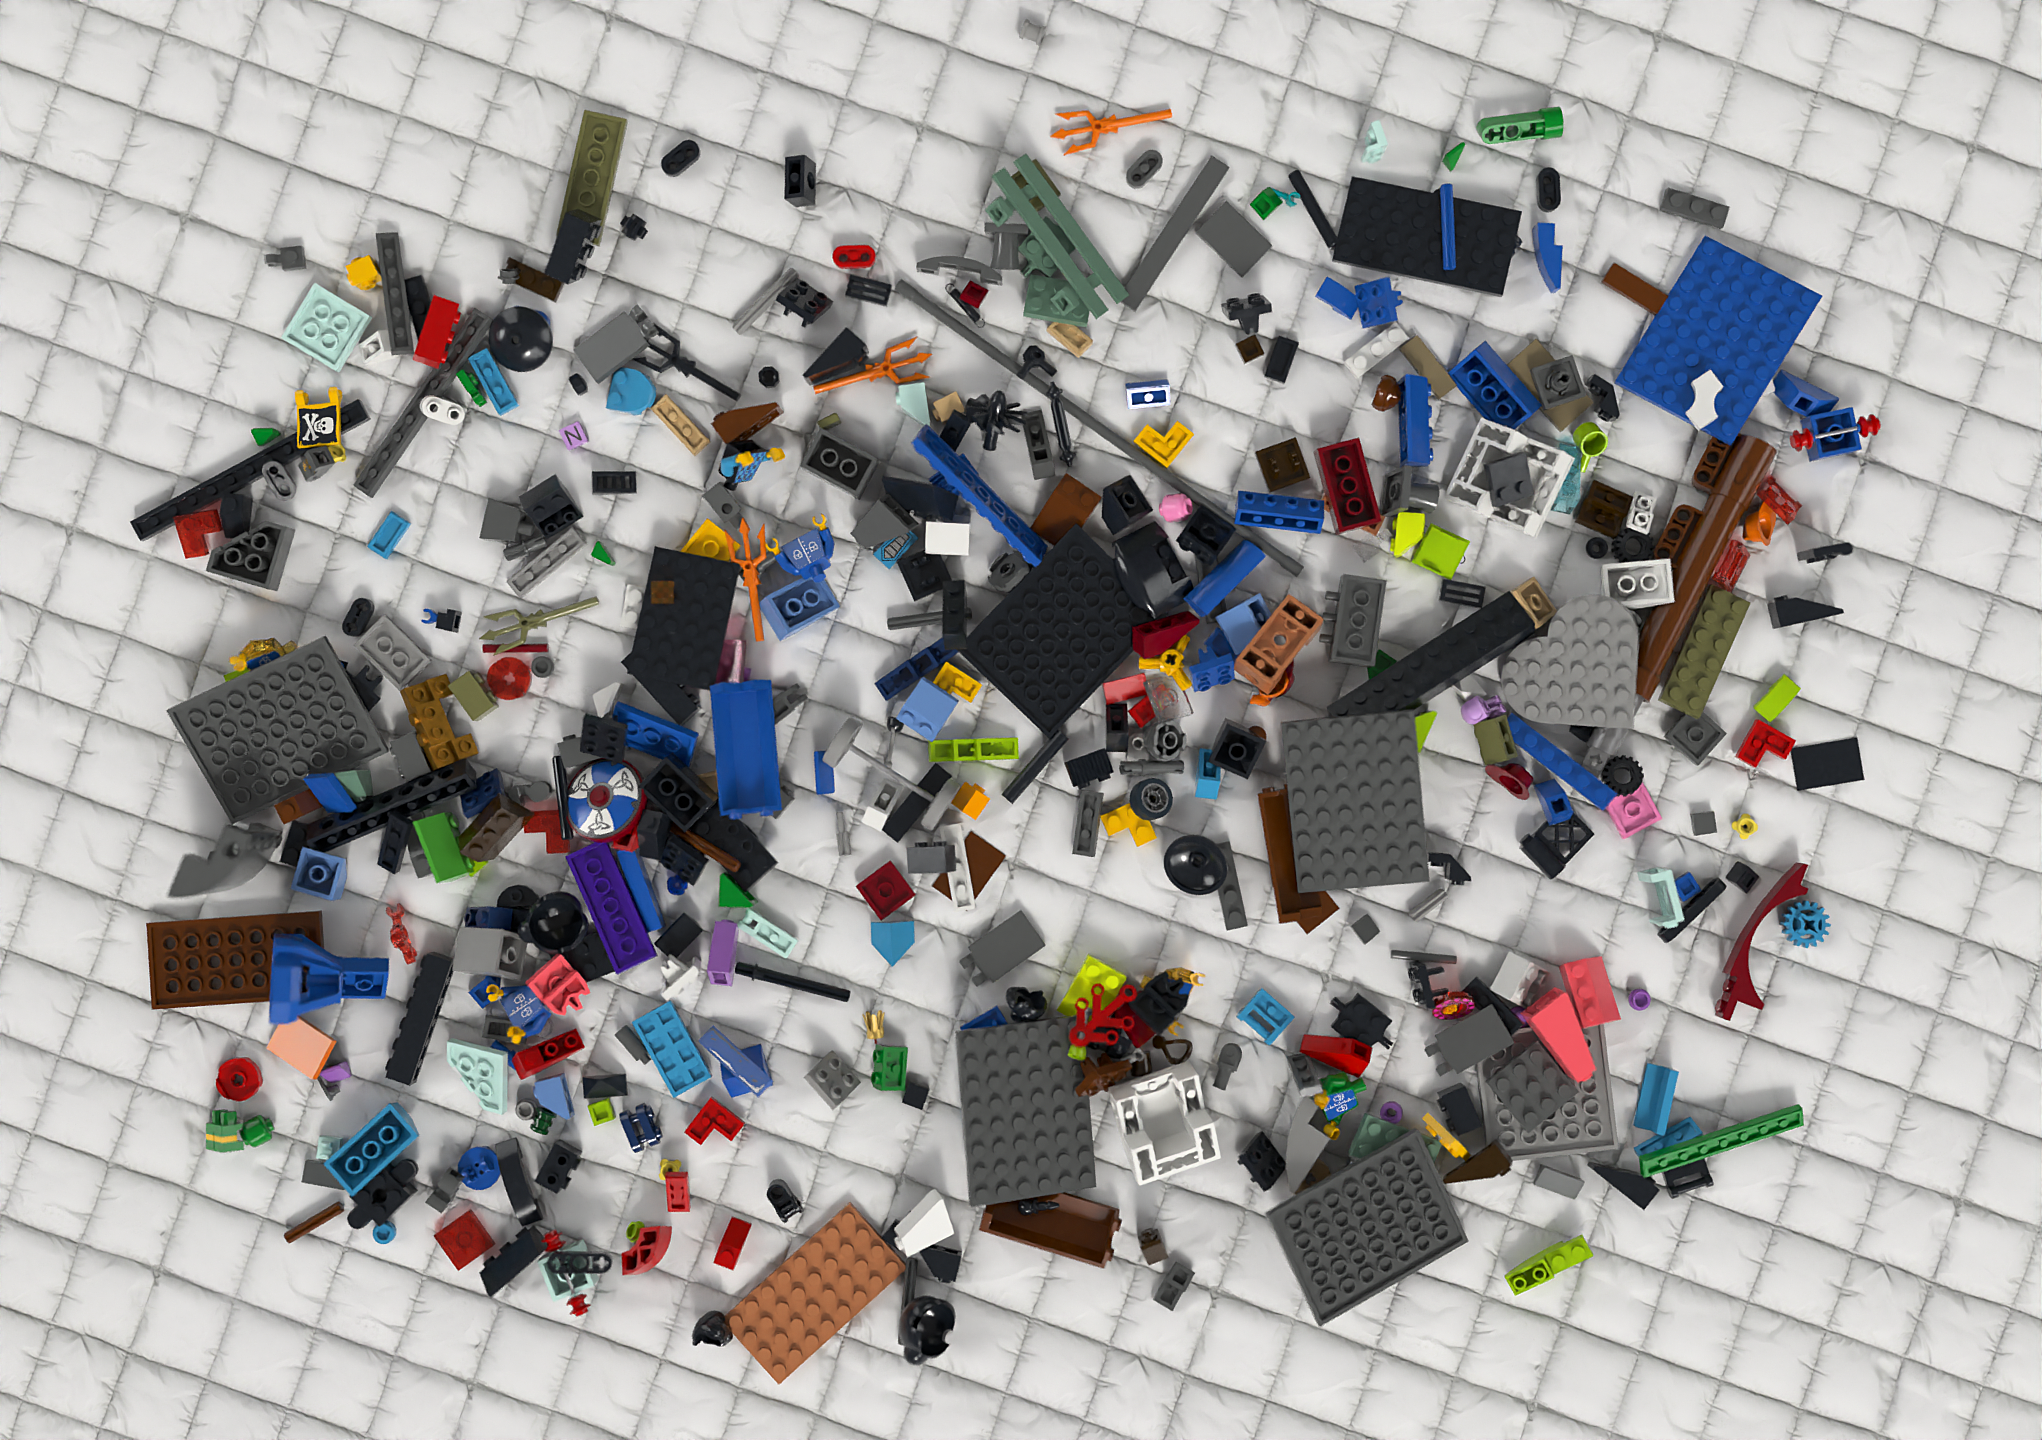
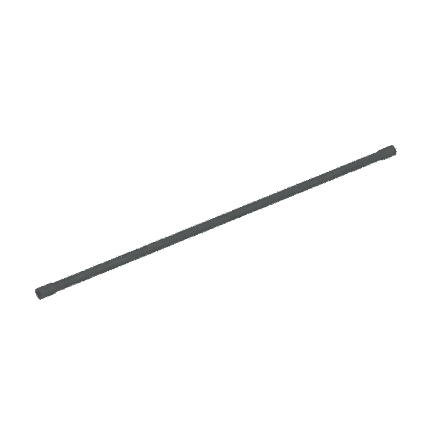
M901 279L897 283L895 291L909 301H913L1017 376L1022 367L921 295L904 280ZM1028 372L1026 377L1022 379L1046 396L1050 386L1031 372ZM1063 395L1059 396L1063 402L1064 410L1178 492L1185 494L1187 498H1190L1199 507L1202 504L1236 528L1235 532L1253 543L1295 577L1300 574L1304 568L1303 565L1282 553L1245 525L1234 524L1235 518L1066 397Z

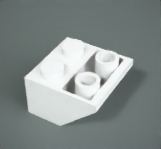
M1509 951L1490 990L1526 1009L1538 1000V995L1542 987L1546 985L1550 972Z

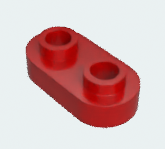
M846 245L837 247L833 251L832 258L834 264L840 269H859L871 267L876 261V254L873 248L868 245ZM864 254L869 255L867 261L861 259ZM842 255H846L848 257V259L844 262L840 261V257Z

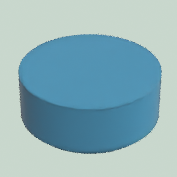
M389 1221L380 1227L376 1225L373 1229L374 1240L379 1244L391 1242L397 1232L395 1225Z

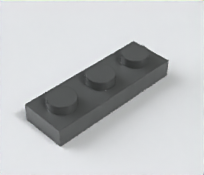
M1667 188L1660 211L1722 229L1730 207Z
M1081 790L1072 854L1095 857L1104 793Z
M1303 1053L1287 1056V1062L1300 1096L1311 1097L1314 1094L1323 1093L1310 1056Z

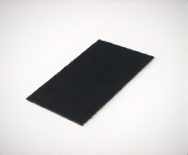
M1857 737L1791 749L1797 791L1864 780Z

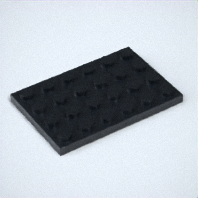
M655 546L627 674L710 691V686L715 685L741 568L740 564ZM663 582H668V587L674 588V593H669V588H663ZM652 583H658V588H663V593H669V598H674V603L669 604V598H663V593H658V588H652ZM652 593H658V598H663V604H658V598L652 599Z

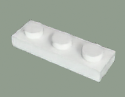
M1394 322L1348 358L1344 364L1353 376L1358 379L1409 338L1399 325Z

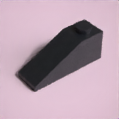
M1787 595L1775 597V602L1767 604L1773 629L1844 613L1841 608L1800 598L1788 599Z
M1593 1162L1587 1164V1166L1643 1210L1660 1191L1654 1185L1656 1181L1650 1176L1644 1178L1635 1171Z

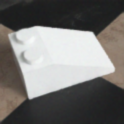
M1670 559L1602 564L1600 573L1603 596L1617 600L1629 610L1674 602Z

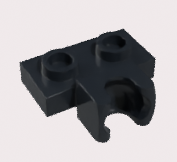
M368 665L356 677L346 670L369 712L381 699L373 690L383 680V677L378 676L375 680H369L366 676L370 670Z

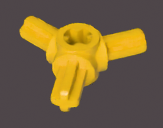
M1184 635L1171 648L1159 654V656H1154L1150 659L1139 657V669H1159L1160 672H1164L1168 677L1172 676L1182 691L1189 689L1192 683L1183 670L1184 664L1182 661L1184 656L1182 654L1190 642V638ZM1170 659V662L1174 660V665H1171V663L1167 664V660Z

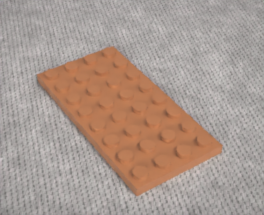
M849 1202L725 1315L724 1323L779 1385L906 1269V1263L854 1205Z

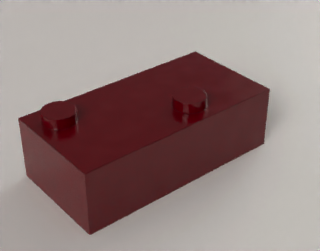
M1355 438L1317 448L1313 453L1335 534L1339 535L1380 523L1382 520L1360 439Z

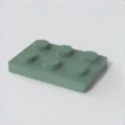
M1030 275L1023 312L1024 317L1087 328L1090 310L1080 299L1078 300L1080 304L1063 317L1051 301V298L1066 286L1069 289L1073 288L1067 280Z

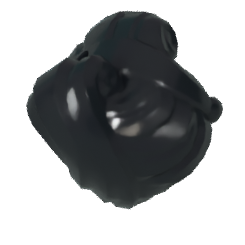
M1014 986L1006 991L1005 999L1012 1010L1010 1017L1014 1022L1034 1021L1045 1013L1047 1001L1043 996L1042 990L1029 993L1026 987Z
M713 1310L701 1317L692 1332V1344L697 1346L702 1341L704 1344L721 1347L731 1342L733 1333L724 1323V1314Z

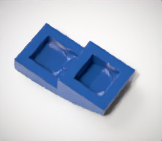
M1325 278L1315 297L1332 306L1334 311L1351 320L1358 309L1356 295L1331 278Z

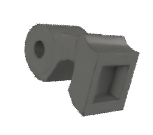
M538 781L532 785H514L507 793L509 799L524 807L526 804L524 795H527L533 802H542L552 795V786L548 782Z
M450 1167L438 1182L436 1190L425 1203L442 1213L456 1196L465 1176H462V1174Z

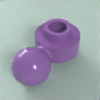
M1394 1101L1386 1102L1380 1110L1381 1119L1394 1124L1398 1123L1403 1115L1402 1107ZM1388 1109H1394L1396 1114H1389Z

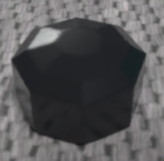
M772 366L763 367L758 373L759 382L765 388H775L780 382L779 372Z
M576 373L569 377V382L577 395L581 396L588 392L587 383L581 375Z

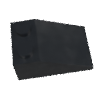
M846 327L806 370L803 377L811 386L855 369L858 365L862 366L869 358L867 356L869 354L868 348L860 338Z

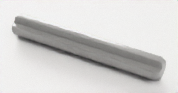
M789 268L733 325V329L738 334H743L776 301L778 294L799 278V274L793 268Z

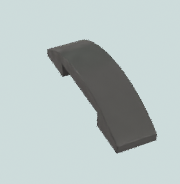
M938 256L922 260L916 265L917 272L939 275L940 267L981 274L980 280L982 283L1002 286V276L998 272L981 262L969 258Z

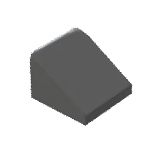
M1368 914L1350 926L1364 945L1380 932Z

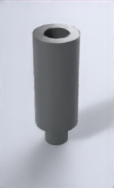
M627 1025L614 1035L636 1061L640 1059L646 1065L651 1060L646 1054L648 1052L646 1047Z

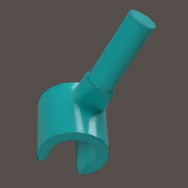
M1272 188L1279 197L1285 200L1289 207L1297 205V203L1291 201V196L1296 199L1301 197L1297 192L1287 194Z

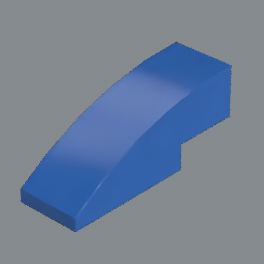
M1537 223L1532 228L1536 262L1549 291L1556 293L1561 289L1563 245H1554L1555 223Z

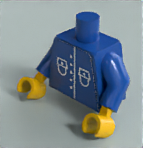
M821 514L823 518L821 524L817 523L815 516L812 519L813 523L819 526L820 530L815 528L781 546V551L778 548V541L772 538L776 543V547L773 549L769 548L767 543H765L766 549L775 554L774 558L784 571L794 576L801 575L803 579L812 577L814 582H821L826 578L824 570L831 566L830 558L833 556L835 543L829 527L825 526L827 518L824 514Z
M491 984L487 987V993H495L489 994L488 999L494 1002L501 996L500 1002L513 1025L508 1029V1037L512 1036L513 1043H519L521 1037L527 1038L542 1031L552 1013L527 985L501 987L499 989L497 985Z

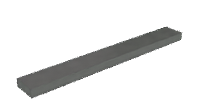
M1213 156L1210 157L1126 285L1125 290L1129 296L1121 301L1122 304L1136 312L1228 172L1229 166Z

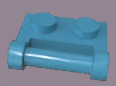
M1260 988L1236 1016L1240 1021L1246 1022L1262 1036L1267 1045H1271L1295 1018L1263 988ZM1254 1009L1274 1027L1273 1031L1269 1032L1249 1013Z

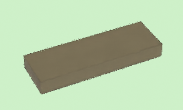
M1418 335L1399 349L1419 376L1427 377L1428 384H1431V391L1438 400L1457 386Z

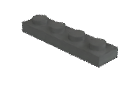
M1230 841L1218 843L1217 845L1223 850L1228 862L1227 877L1222 886L1217 889L1225 928L1228 931L1246 927L1248 924Z

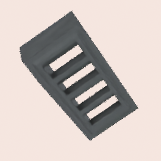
M486 1015L482 1038L512 1042V1036H507L509 1024H512L510 1019ZM491 1022H496L494 1033H490ZM500 1023H505L503 1035L498 1034ZM521 1037L519 1043L526 1044L527 1038Z

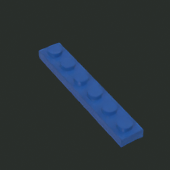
M1513 713L1509 715L1507 720L1515 744L1600 810L1604 811L1617 796L1616 792Z

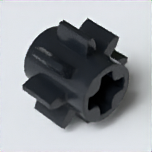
M632 214L631 217L625 215L620 222L623 227L621 232L633 241L637 237L643 240L648 232L644 227L646 222L635 214Z

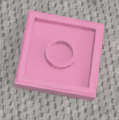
M1643 782L1632 795L1628 794L1626 797H1623V795L1616 796L1606 807L1622 839H1626L1662 819Z

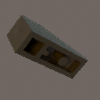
M1496 1139L1467 1161H1464L1444 1175L1442 1181L1445 1184L1494 1178L1497 1175L1502 1177L1511 1171L1510 1166H1512L1513 1160Z

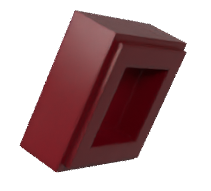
M970 280L959 299L979 309L989 290Z

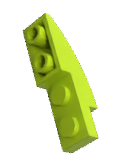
M1579 1235L1565 1243L1560 1241L1519 1264L1504 1275L1516 1296L1553 1279L1554 1274L1593 1257V1252L1584 1236Z

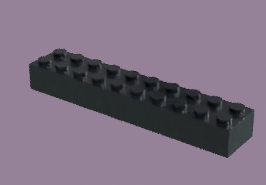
M1508 591L1326 707L1328 716L1338 717L1415 710L1535 633V622L1512 593Z

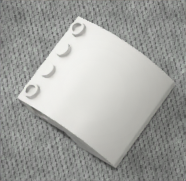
M1481 418L1444 498L1498 523L1537 538L1575 458L1562 450L1527 438L1516 430ZM1520 452L1526 453L1534 495L1499 507H1492L1484 464Z
M1190 1061L1108 1087L1118 1132L1130 1167L1139 1186L1221 1158L1214 1122L1205 1110L1199 1076Z

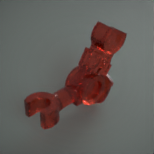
M398 903V909L394 913L390 907H386V914L393 921L392 929H390V940L394 948H399L402 951L405 962L411 964L416 962L417 952L411 946L412 943L409 940L407 929L402 925L401 917L405 913V908Z

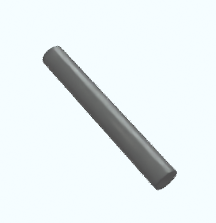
M1391 950V959L1446 964L1457 963V956Z

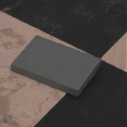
M1227 201L1196 231V234L1242 278L1273 246Z

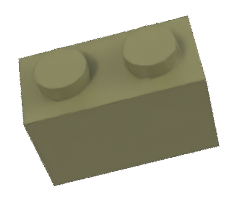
M468 671L449 684L448 687L472 721H480L499 707L496 702L498 698L492 690H487L484 685L485 680L479 672Z
M1506 715L1486 719L1474 724V734L1478 739L1480 755L1485 765L1507 761L1518 756Z

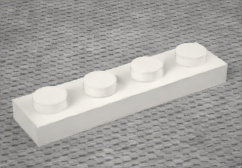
M961 823L939 827L941 840L946 841L947 845H955L956 871L947 872L954 912L976 909Z

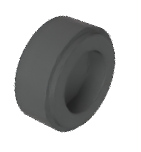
M540 656L533 660L531 670L535 676L547 678L554 671V663L550 658Z

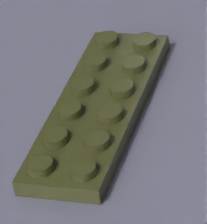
M584 110L556 236L559 233L565 213L580 209L602 219L600 223L602 231L593 242V245L600 247L628 124L627 119Z
M1713 584L1708 586L1658 701L1695 719L1700 718L1750 606V602Z

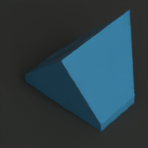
M914 921L871 922V944L893 967L915 943Z

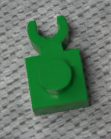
M463 369L456 373L476 405H479V407L485 405L487 401L477 387L479 382L472 372L468 373Z

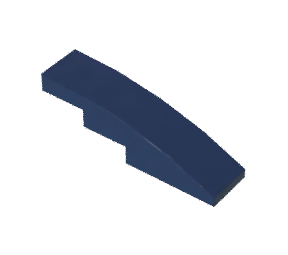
M942 637L874 684L884 699L888 701L959 652L956 649L945 650Z

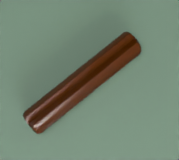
M336 1202L284 1233L286 1242H294L344 1212L342 1203Z

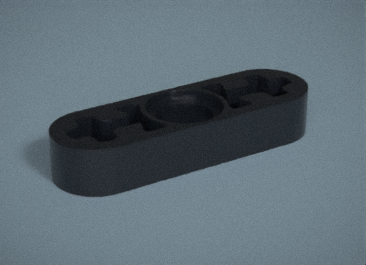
M557 1251L552 1253L547 1260L548 1269L556 1274H603L608 1272L613 1264L612 1256L604 1251ZM567 1256L571 1257L569 1262L570 1268H567L568 1263L561 1264L559 1268H556V1264L552 1263L556 1257H559L560 1261H567ZM581 1256L585 1258L586 1266L584 1268H577L574 1265L576 1257ZM590 1257H593L592 1261H599L601 1257H604V1261H608L604 1268H600V1264H593L592 1268H589L591 1263Z

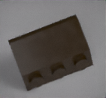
M498 793L458 837L460 853L476 862L495 859L534 817L535 813Z

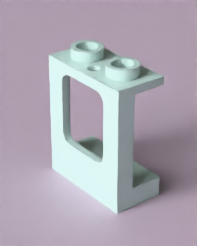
M1656 867L1637 872L1639 881L1655 884L1663 916L1649 919L1650 923L1658 924L1659 927L1672 928L1678 926L1677 922L1684 921L1672 870ZM1666 886H1667V889H1668V893H1669V897H1670V901H1671L1673 913H1672L1671 906H1670V903H1669V899H1668V895H1667V891H1666Z

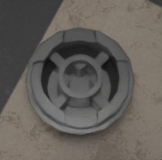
M1168 718L1160 719L1149 726L1143 736L1145 749L1156 759L1163 762L1176 759L1179 753L1185 750L1187 743L1186 733H1183L1179 723Z

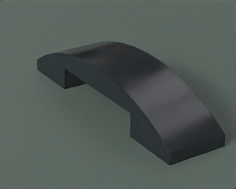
M517 1137L495 1144L503 1183L521 1226L543 1220L537 1198L534 1199L521 1160L523 1155Z

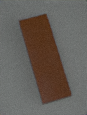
M1616 263L1611 265L1601 281L1604 285L1655 316L1668 298V295Z

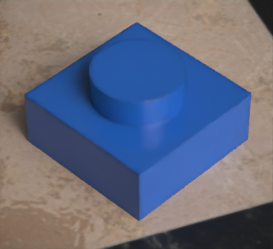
M1686 872L1674 880L1681 902L1702 891L1690 872Z

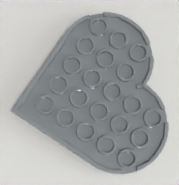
M1584 595L1567 602L1554 615L1549 626L1548 636H1539L1526 640L1518 645L1507 657L1502 669L1501 684L1509 705L1524 718L1539 723L1633 729L1639 633L1632 614L1617 600L1603 595Z

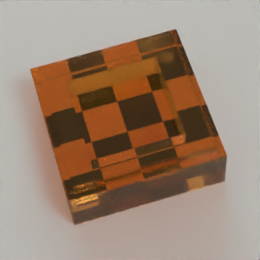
M651 581V603L674 604V581Z

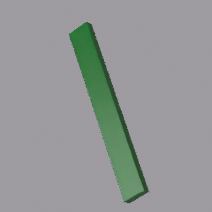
M1797 1104L1639 1156L1641 1175L1646 1178L1804 1126L1803 1108Z

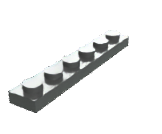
M398 232L376 233L391 356L414 354Z

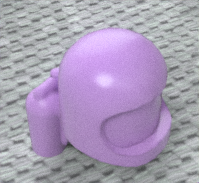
M1477 695L1462 705L1461 715L1468 724L1474 725L1485 719L1497 717L1506 712L1503 704H1500L1502 700L1499 695L1486 701Z

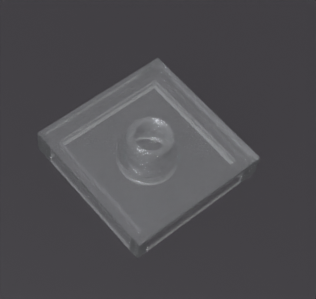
M1172 675L1143 682L1158 723L1190 716L1194 713L1185 690L1182 691Z

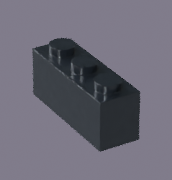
M965 580L943 581L942 637L945 650L967 649V591Z

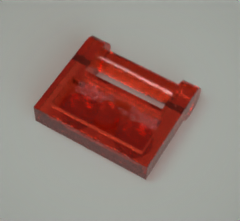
M1770 475L1762 482L1757 495L1788 525L1795 519L1802 504L1799 501H1794L1775 482L1776 478Z
M1734 539L1728 545L1730 548L1718 572H1715L1712 577L1723 590L1732 593L1751 556L1744 544Z

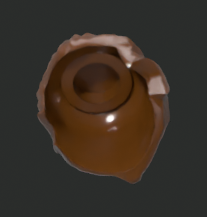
M1389 375L1381 377L1371 404L1373 408L1384 412L1398 404L1401 398V388L1396 382V378Z

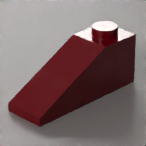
M1187 610L1133 627V650L1143 659H1150L1162 654L1200 623V619Z

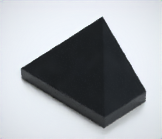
M626 1073L582 1077L584 1099L628 1095Z

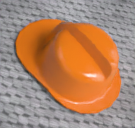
M1771 498L1764 499L1759 511L1746 517L1742 535L1744 540L1763 542L1765 546L1770 544L1776 522V508Z

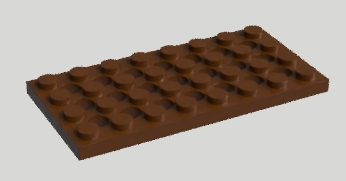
M322 910L146 923L151 1008L154 1010L269 1002L274 932L279 929L283 934H295L298 928H302L305 931L306 938L324 949ZM255 931H259L262 935V940L259 943H256L252 938ZM234 932L240 935V942L238 944H234L231 941V935ZM212 934L217 935L219 938L216 946H213L209 941ZM191 935L197 939L195 947H191L188 944V938ZM169 937L174 938L176 942L173 949H170L166 944ZM257 952L263 956L261 964H257L254 961V955ZM235 954L240 955L242 958L239 966L234 965L232 962V957ZM214 955L220 959L218 967H214L211 964V958ZM192 957H195L199 962L196 969L191 968L189 965V960ZM171 958L177 962L175 970H171L168 967V961ZM302 964V971L307 973L309 966ZM257 974H261L265 979L262 986L257 985L255 982ZM235 976H240L243 979V985L240 988L234 985ZM214 977H218L221 980L222 984L219 989L214 988L212 985ZM192 979H197L200 983L197 991L191 988L190 983ZM171 980L178 983V990L176 992L171 991L169 988ZM301 982L300 994L308 992L306 983Z

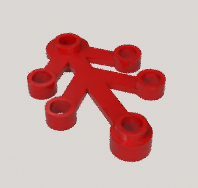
M1094 984L1091 988V995L1093 996L1092 1020L1085 1025V1011L1089 1003L1085 998L1077 999L1075 1002V1009L1077 1010L1076 1026L1070 1030V1042L1076 1047H1084L1090 1041L1106 1042L1108 1045H1114L1118 1040V1034L1115 1031L1111 1030L1106 1034L1094 1033L1092 1031L1096 1027L1122 1028L1125 1031L1132 1029L1134 1026L1132 1017L1125 1016L1123 1019L1108 1017L1123 1003H1129L1136 998L1137 991L1135 987L1130 984L1122 986L1118 993L1119 996L1101 1011V999L1105 989L1102 984ZM1094 988H1100L1101 994H1096ZM1129 989L1132 995L1126 996L1124 991ZM1078 1002H1084L1085 1008H1079ZM1124 1020H1129L1131 1026L1126 1027L1123 1023ZM1082 1032L1084 1038L1078 1039L1076 1034ZM1112 1034L1115 1036V1040L1109 1041L1107 1036Z

